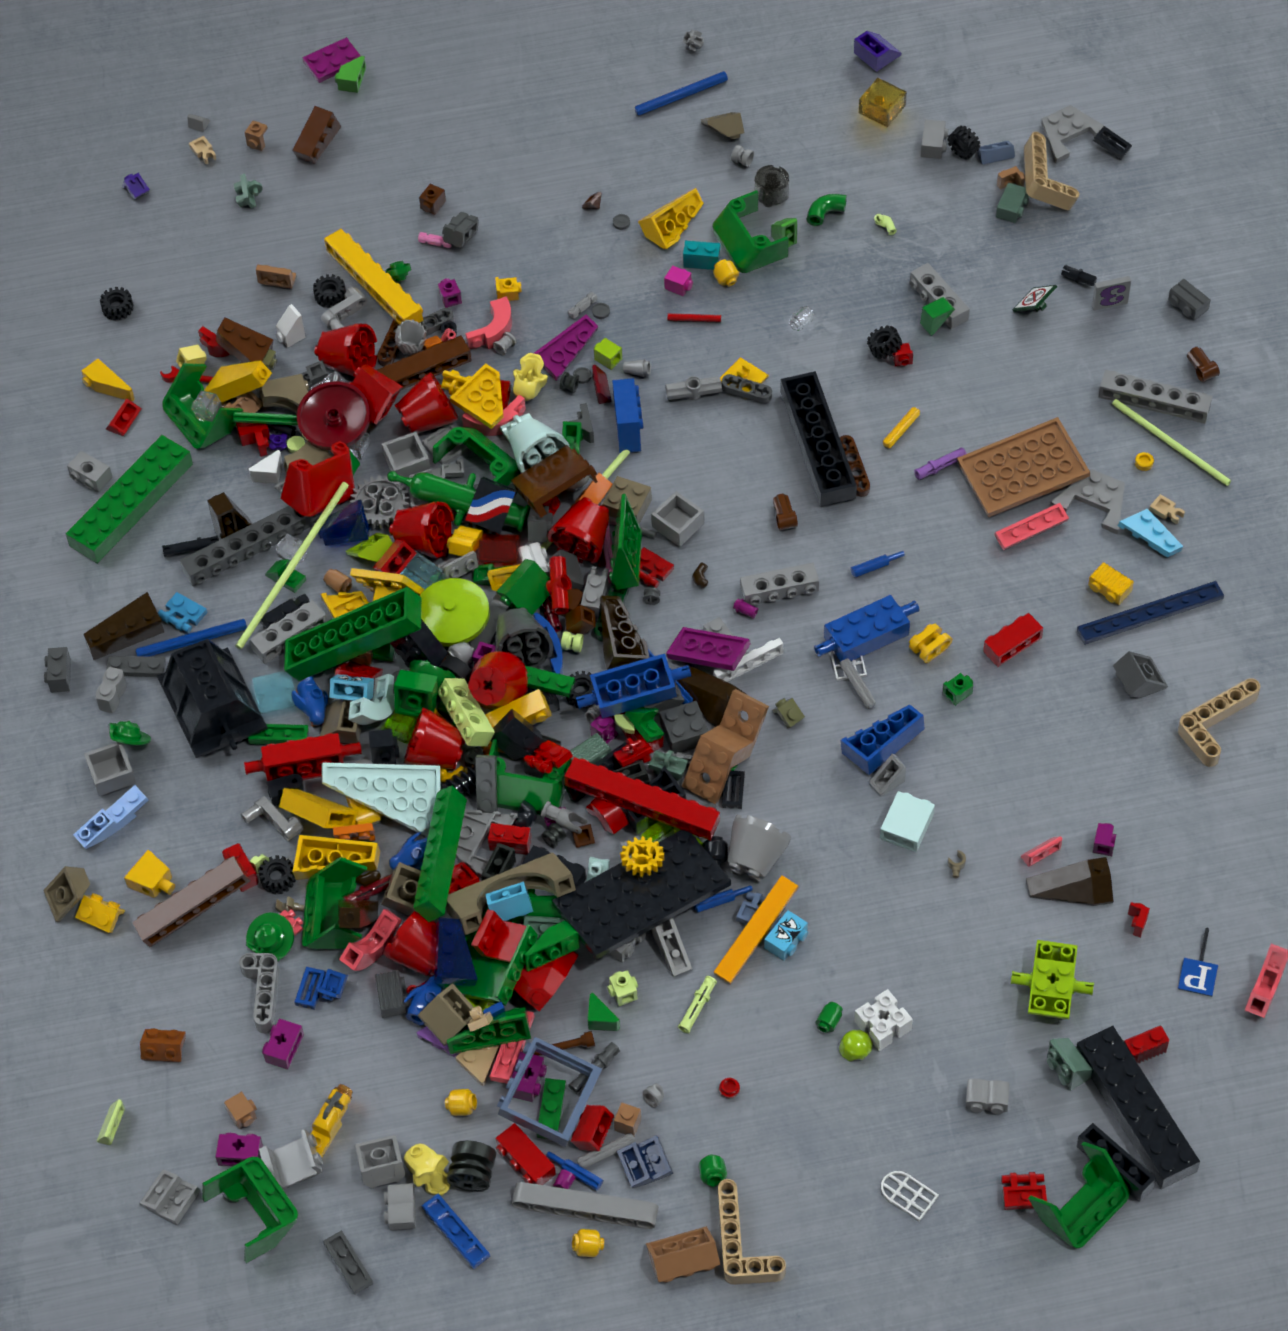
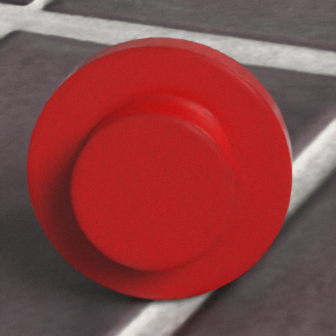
M725 1078L719 1085V1091L722 1096L733 1098L738 1095L740 1085L734 1078Z

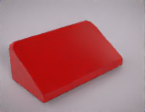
M126 398L106 427V430L124 436L142 408Z

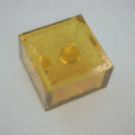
M877 78L860 97L859 114L888 127L906 106L907 91Z

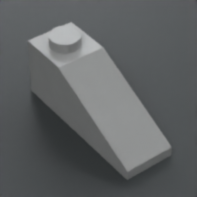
M673 918L651 929L654 939L673 976L692 969Z

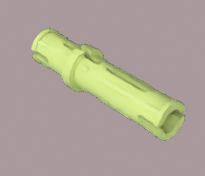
M711 976L705 977L699 990L695 991V997L681 1023L678 1025L679 1030L684 1033L690 1032L703 1006L710 1000V994L717 984L716 979ZM704 990H706V992H705V994L703 995L701 1001H699V999L701 998V996H702ZM694 1008H696V1010H695V1012L693 1013L691 1019H689V1017L691 1016V1014H692Z

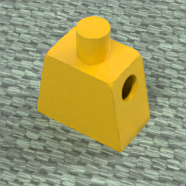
M149 850L145 852L124 877L128 888L152 898L157 897L161 891L170 895L175 889V884L170 882L172 879L170 869Z

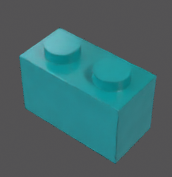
M685 240L683 268L714 270V265L720 261V243Z

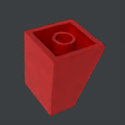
M365 364L361 368L358 367L353 374L355 379L353 382H349V384L357 387L365 395L370 407V420L377 425L387 416L403 386Z

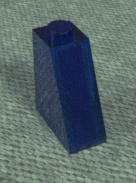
M362 499L349 504L327 518L319 531V537L323 539L325 546L369 540L370 527Z

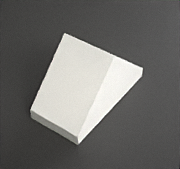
M279 450L248 469L252 482L279 483L283 463Z

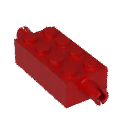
M328 733L324 736L307 737L301 740H289L285 743L262 746L261 760L244 762L246 775L263 771L266 774L267 781L290 774H299L303 780L322 777V763H344L343 759H345V756L362 754L360 742L343 745L342 743L340 744L338 733Z

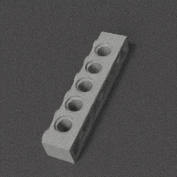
M1105 370L1098 397L1111 401L1117 399L1123 404L1206 424L1213 396L1132 375L1121 374L1116 371Z

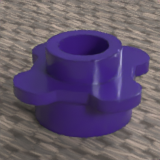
M286 434L270 435L269 440L271 443L269 448L271 450L282 451L287 448Z

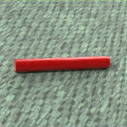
M668 313L667 321L721 322V315Z

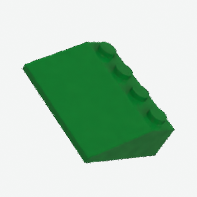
M622 494L615 522V531L612 532L614 544L611 545L613 558L610 559L612 572L609 573L610 581L615 584L617 590L639 586L642 530L626 494Z

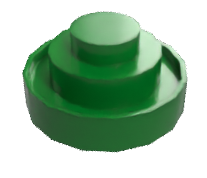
M403 261L391 263L390 268L386 269L385 272L389 273L392 279L401 281L406 279L408 272L412 269L410 263L404 264Z

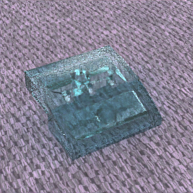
M417 552L401 575H405L425 590L430 585L440 581L444 571Z
M282 671L252 678L261 714L295 706L292 700L293 682L291 675L287 672Z

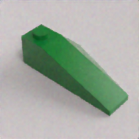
M514 1008L494 1016L489 1025L471 1032L470 1029H467L447 1039L450 1054L531 1039L526 1008Z

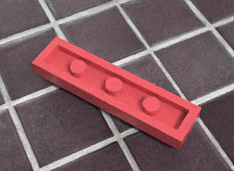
M1058 503L995 532L994 535L1001 548L1006 550L1068 521L1069 517L1061 503Z
M526 1011L531 1029L535 1015L534 1012ZM526 1040L501 1044L490 1074L491 1081L508 1083Z

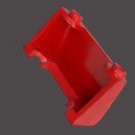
M341 441L334 443L331 446V452L334 456L315 465H311L305 459L289 463L280 499L301 515L309 517L324 511L342 482H346L349 486L337 505L351 499L350 495L354 494L353 489H355L350 450L345 443Z

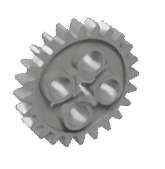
M378 475L376 480L371 476V481L369 482L364 479V485L358 483V489H353L354 494L350 495L351 512L354 513V518L359 519L360 524L365 521V527L372 524L373 529L376 525H379L380 529H382L383 525L386 524L390 528V523H393L396 511L410 508L409 491L400 482H390L387 479V475L384 479H381L380 475Z

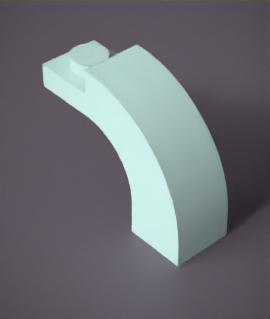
M386 674L375 678L373 700L370 701L363 697L350 702L348 720L360 725H368L389 717L395 709L393 694L394 676Z

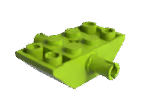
M1037 940L1033 972L1027 974L1012 971L1011 984L1025 985L1031 988L1028 1014L1069 1020L1072 994L1093 995L1094 982L1077 981L1074 978L1078 945Z

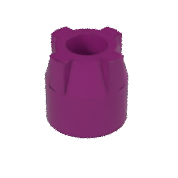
M562 1169L553 1186L570 1189L576 1177L571 1172Z

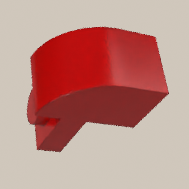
M204 326L198 330L199 340L202 345L208 348L209 355L213 357H226L230 355L216 342L215 333Z
M236 422L242 446L257 443L260 456L268 455L266 449L269 447L268 440L270 437L268 426L259 423Z
M599 798L593 799L591 804L586 806L588 813L598 817L604 830L615 834L629 824L620 806Z

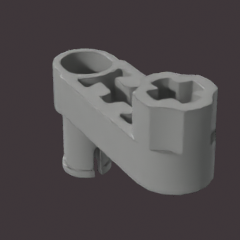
M357 287L349 288L344 295L345 300L323 313L321 320L328 328L334 330L344 327L340 323L342 320L365 307L368 299Z
M265 796L254 802L251 808L241 813V817L246 824H249L258 816L264 815L287 841L304 831V826L297 817L293 816L286 820Z

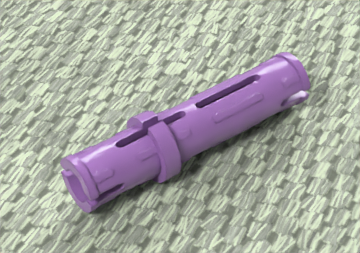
M960 447L941 458L928 461L926 465L915 469L914 474L918 480L931 474L935 475L939 470L956 463L958 457L967 453L964 448Z

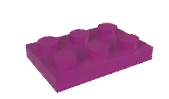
M346 37L306 55L302 59L318 83H321L339 73L342 65L361 55Z

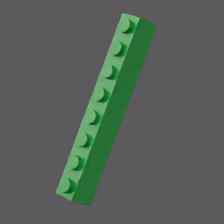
M452 785L441 789L436 794L413 906L428 922L445 914L467 799Z

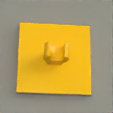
M740 357L720 377L722 383V378L725 375L731 374L762 384L769 375ZM744 386L742 388V390L745 392H749L752 390L749 386Z

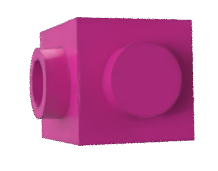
M672 265L664 277L665 289L684 296L687 290L690 291L692 288L691 272Z

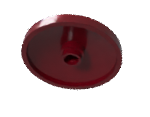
M340 381L326 382L311 389L303 397L297 410V423L301 434L311 445L323 450H331V446L339 441L345 443L348 447L353 445L365 434L371 418L370 407L365 395L357 387Z

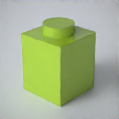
M604 338L594 347V360L612 370L622 360V348Z

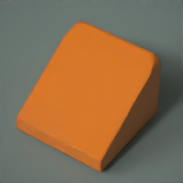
M437 335L425 340L423 349H429L434 345L443 343V341Z

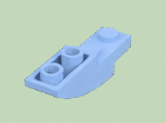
M134 785L106 811L102 808L73 835L85 849L92 847L112 836L137 817L134 813L149 800Z

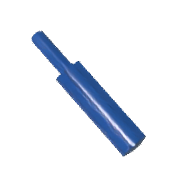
M900 551L890 556L884 554L850 567L851 573L854 578L889 565L890 561L905 556V553Z
M749 885L735 891L729 889L714 894L696 904L694 908L698 913L735 900L736 896L752 891L753 888Z
M547 1152L546 1157L561 1165V1169L571 1172L578 1180L596 1191L601 1188L603 1179L569 1159L563 1160L552 1152Z

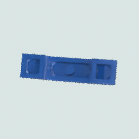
M534 613V618L549 633L553 642L555 658L550 659L551 670L553 673L563 675V655L558 635L552 625L542 615Z

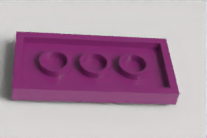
M683 627L666 652L668 659L734 671L751 643L748 638Z

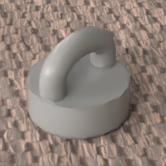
M655 1083L643 1091V1098L650 1106L656 1107L662 1102L664 1092L661 1085Z

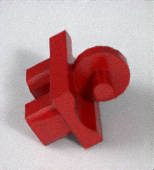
M627 738V745L613 753L614 758L622 767H625L637 760H642L643 763L650 761V754L654 751L644 738L634 742L631 738Z

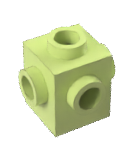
M628 970L616 972L609 977L610 985L607 986L610 996L615 997L618 1006L638 1000L636 989L638 984L635 977L630 976Z

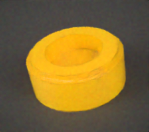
M1142 452L1136 456L1135 466L1137 469L1148 471L1153 467L1154 458L1151 454Z

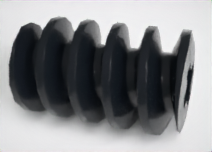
M471 764V768L465 767L464 771L458 772V776L453 775L452 780L447 779L445 784L441 783L440 790L452 785L463 796L464 791L467 794H471L470 787L476 790V767Z

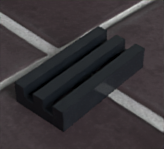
M1105 126L1093 139L1095 143L1120 160L1123 159L1124 155L1132 147L1130 143Z
M730 770L724 786L722 808L730 806L733 809L734 807L742 809L745 771ZM729 776H733L731 801H727ZM737 776H741L739 800L735 801Z

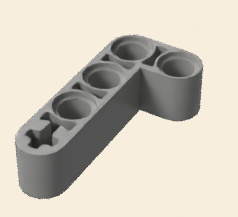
M246 953L240 957L239 965L244 977L257 979L253 1015L255 1026L260 1033H269L275 1022L280 973L276 956L270 953ZM267 965H273L270 968H266ZM264 1001H270L267 1004H262Z

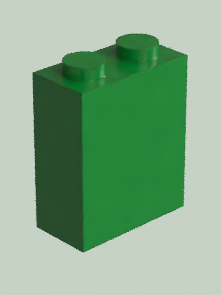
M525 559L497 590V593L501 596L500 600L506 606H510L511 609L526 608L533 615L550 595L546 587V583L550 578L535 561Z

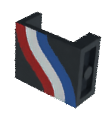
M482 477L465 520L473 527L479 528L481 526L486 528V532L490 534H500L503 532L504 522L518 490Z

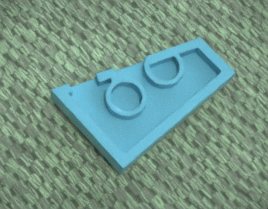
M1148 509L1123 519L1118 524V527L1124 530L1126 528L1131 531L1132 536L1138 539L1140 537L1147 541L1148 546L1167 558L1180 552L1183 548V545Z

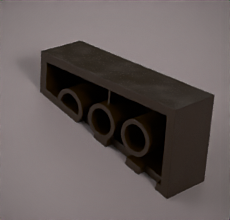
M146 592L83 635L93 660H97L162 634L164 629L149 593Z

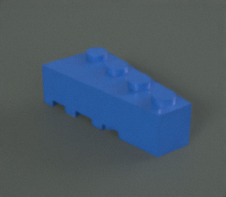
M634 378L612 380L619 453L624 450H629L630 452L641 451L640 429H643L639 386L635 385Z
M908 705L888 715L887 719L880 722L878 720L872 723L871 727L865 730L860 729L855 732V735L841 739L842 754L870 775L886 762L891 754L897 753L925 729L924 715L911 705Z

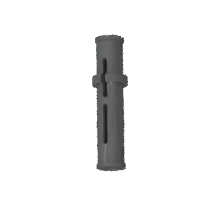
M610 1042L600 1054L594 1056L595 1059L591 1064L601 1069L607 1068L609 1062L620 1052L619 1047ZM580 1073L569 1084L570 1089L578 1095L585 1087L589 1077Z

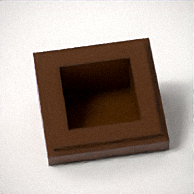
M591 824L578 826L582 830L580 834L571 831L576 848L595 843Z

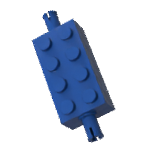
M888 595L825 624L824 639L826 641L814 646L815 653L818 657H821L828 652L834 651L840 662L847 658L850 661L856 660L861 656L908 636L910 621L907 616L919 612V606L914 600L900 607L892 595Z
M664 653L591 674L593 693L577 696V704L579 709L596 704V706H599L602 718H606L677 697L675 681L691 677V672L688 665L671 670Z

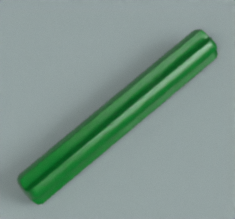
M233 412L232 415L233 422L298 425L297 415Z

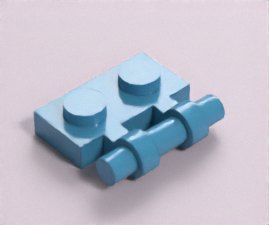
M178 592L165 605L169 611L159 610L158 612L162 621L167 624L171 623L176 626V629L184 630L187 633L192 630V626L189 623L197 626L208 613L207 608Z

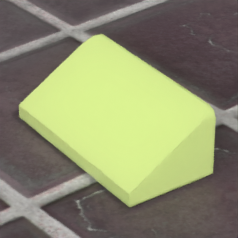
M118 1099L109 1107L97 1138L98 1143L112 1144L125 1111L122 1100Z

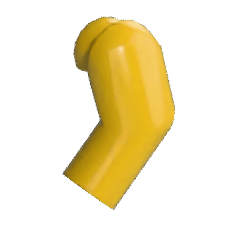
M459 766L453 772H447L441 768L440 782L445 783L447 779L452 780V776H458V772L464 771V767Z

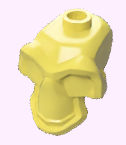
M528 353L520 359L521 370L515 369L513 371L515 378L513 393L516 397L521 395L525 398V401L535 398L541 388L546 385L548 379L547 375L541 373L544 366L542 357L539 354Z
M422 1143L415 1144L406 1151L403 1160L409 1171L413 1174V1181L417 1187L425 1184L426 1192L431 1195L439 1193L442 1196L449 1191L450 1184L446 1179L448 1173L444 1171L449 1161L445 1156L437 1154Z

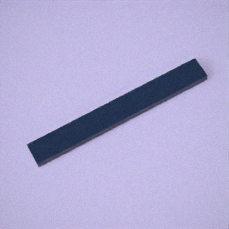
M1213 581L1077 626V632L1084 645L1222 600L1224 599V594L1217 581Z

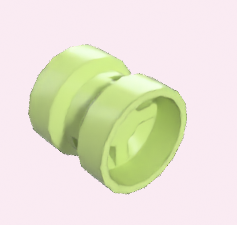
M564 631L561 639L562 650L567 651L570 649L580 653L584 635L578 633L573 635L570 632Z

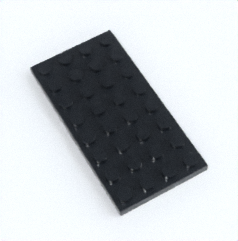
M680 830L659 842V846L663 847V866L658 867V872L652 870L650 876L644 873L643 877H641L638 872L632 875V870L627 872L626 866H622L621 862L575 887V891L552 900L554 908L578 932L579 939L596 960L731 886V879L692 833Z

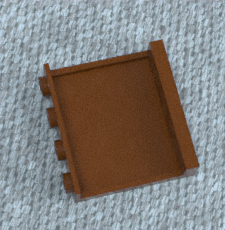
M568 445L511 480L515 489L518 490V494L540 517L547 514L542 504L586 476H589L595 483L598 481L595 477L597 472L594 467L589 465L581 454H578L575 449H571Z

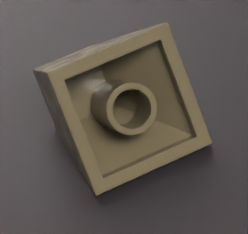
M730 112L701 119V123L725 137H730V139L740 138V134L745 133L741 113Z
M65 866L43 890L56 922H60L88 889L90 882L84 868Z

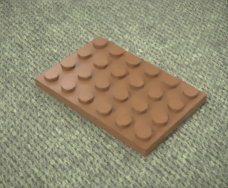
M1058 417L957 458L961 470L988 518L1090 476L1088 467Z

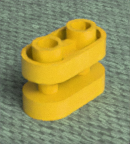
M936 623L929 624L920 634H916L910 639L909 648L915 654L921 652L919 657L925 663H929L943 653L951 645L953 639L947 633L941 635L942 628Z

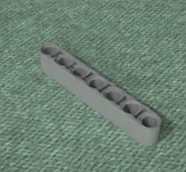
M525 1182L516 1183L512 1199V1206L522 1210L644 1229L655 1228L659 1208L657 1204L648 1201Z

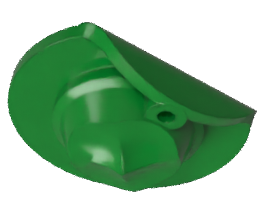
M120 721L117 724H108L110 738L113 741L131 745H144L151 742V737L140 731V727L136 723Z
M273 912L264 913L256 917L250 924L246 935V946L256 953L273 954L278 962L290 952L294 943V930L289 920L283 915Z

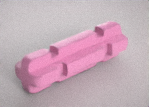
M424 232L419 233L418 241L421 243L427 242V244L440 247L443 245L445 248H451L452 244L444 242L443 236L427 235Z

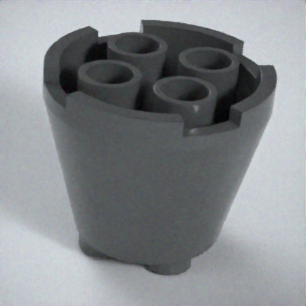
M526 608L511 609L498 615L495 651L512 653L525 666L540 669V665L548 657H551L553 652V642L549 633Z

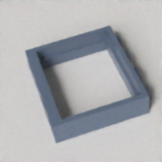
M534 1037L532 1043L528 1042L524 1048L523 1053L526 1054L524 1060L519 1059L514 1069L517 1072L515 1078L510 1077L506 1089L509 1091L506 1097L502 1095L497 1104V1107L500 1108L498 1115L566 1147L602 1069ZM535 1051L589 1077L563 1134L508 1108Z

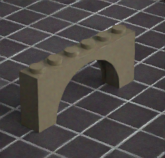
M302 374L268 380L259 388V394L264 407H283L297 413L301 400L309 391L308 382L303 379ZM306 442L298 451L284 456V469L287 474L289 463L295 460L305 459L311 465H315L333 457L332 453L329 454L328 450L319 449Z
M552 852L448 894L447 913L463 933L467 935L477 931L480 927L482 913L488 906L485 894L524 882L526 889L545 890L556 897H560L576 890L573 876L568 868Z

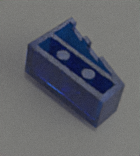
M439 918L436 930L434 983L475 986L478 979L460 919Z

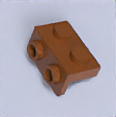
M156 1028L145 1029L140 1041L141 1059L181 1062L186 1031L158 1030Z

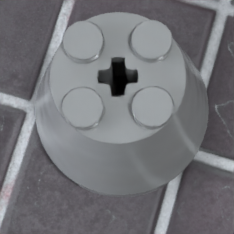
M737 814L732 825L727 861L731 872L742 876V873L750 875L749 879L760 882L761 879L766 877L788 847L791 836L785 831L780 833L774 824L749 815L745 819Z

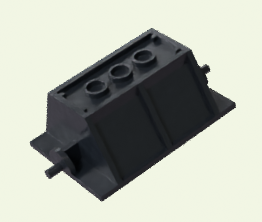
M205 639L172 652L166 672L157 675L159 683L195 758L205 756L227 745H230L232 750H236L238 747L235 742L242 741L247 737L268 729L228 647L221 649L209 639Z

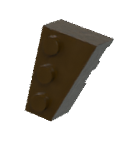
M224 492L207 500L214 531L218 535L219 540L252 524L248 516Z

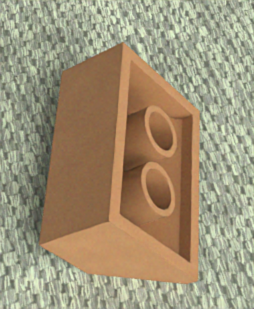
M707 1226L646 1243L658 1282H670L676 1277L691 1276L697 1271L712 1270L715 1266L720 1265L716 1243Z

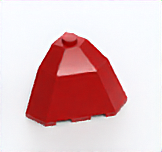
M574 951L529 972L526 971L525 963L514 990L540 1012L565 980L578 954Z

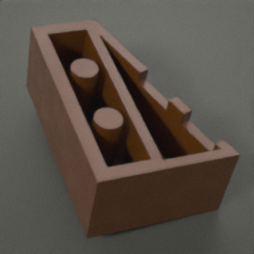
M314 106L292 150L297 158L313 164L317 162L341 128L334 113Z
M224 317L216 333V342L231 356L234 355L240 363L263 361L268 350L273 349L274 339Z

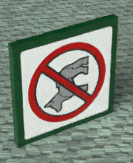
M1057 285L1032 288L1012 309L1013 312L1032 309L1036 312L1040 309L1043 311L1047 307L1044 302L1045 299L1057 288Z

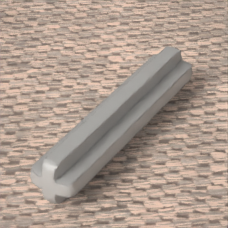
M850 659L842 660L840 666L865 707L868 709L874 707L876 701Z
M628 1133L600 1147L601 1151H591L578 1157L577 1164L580 1167L586 1168L616 1154L617 1150L635 1142V1139L631 1133Z

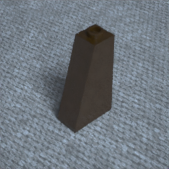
M338 900L339 928H361L376 922L378 919L379 901Z

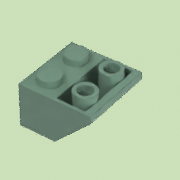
M1069 1038L1050 1040L1046 1061L1048 1066L1052 1070L1055 1069L1058 1073L1059 1080L1064 1086L1067 1085L1071 1091L1091 1079L1093 1069Z

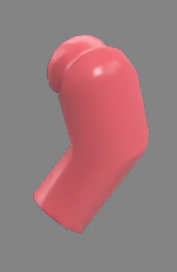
M448 328L443 333L441 340L446 342L454 339L456 333Z

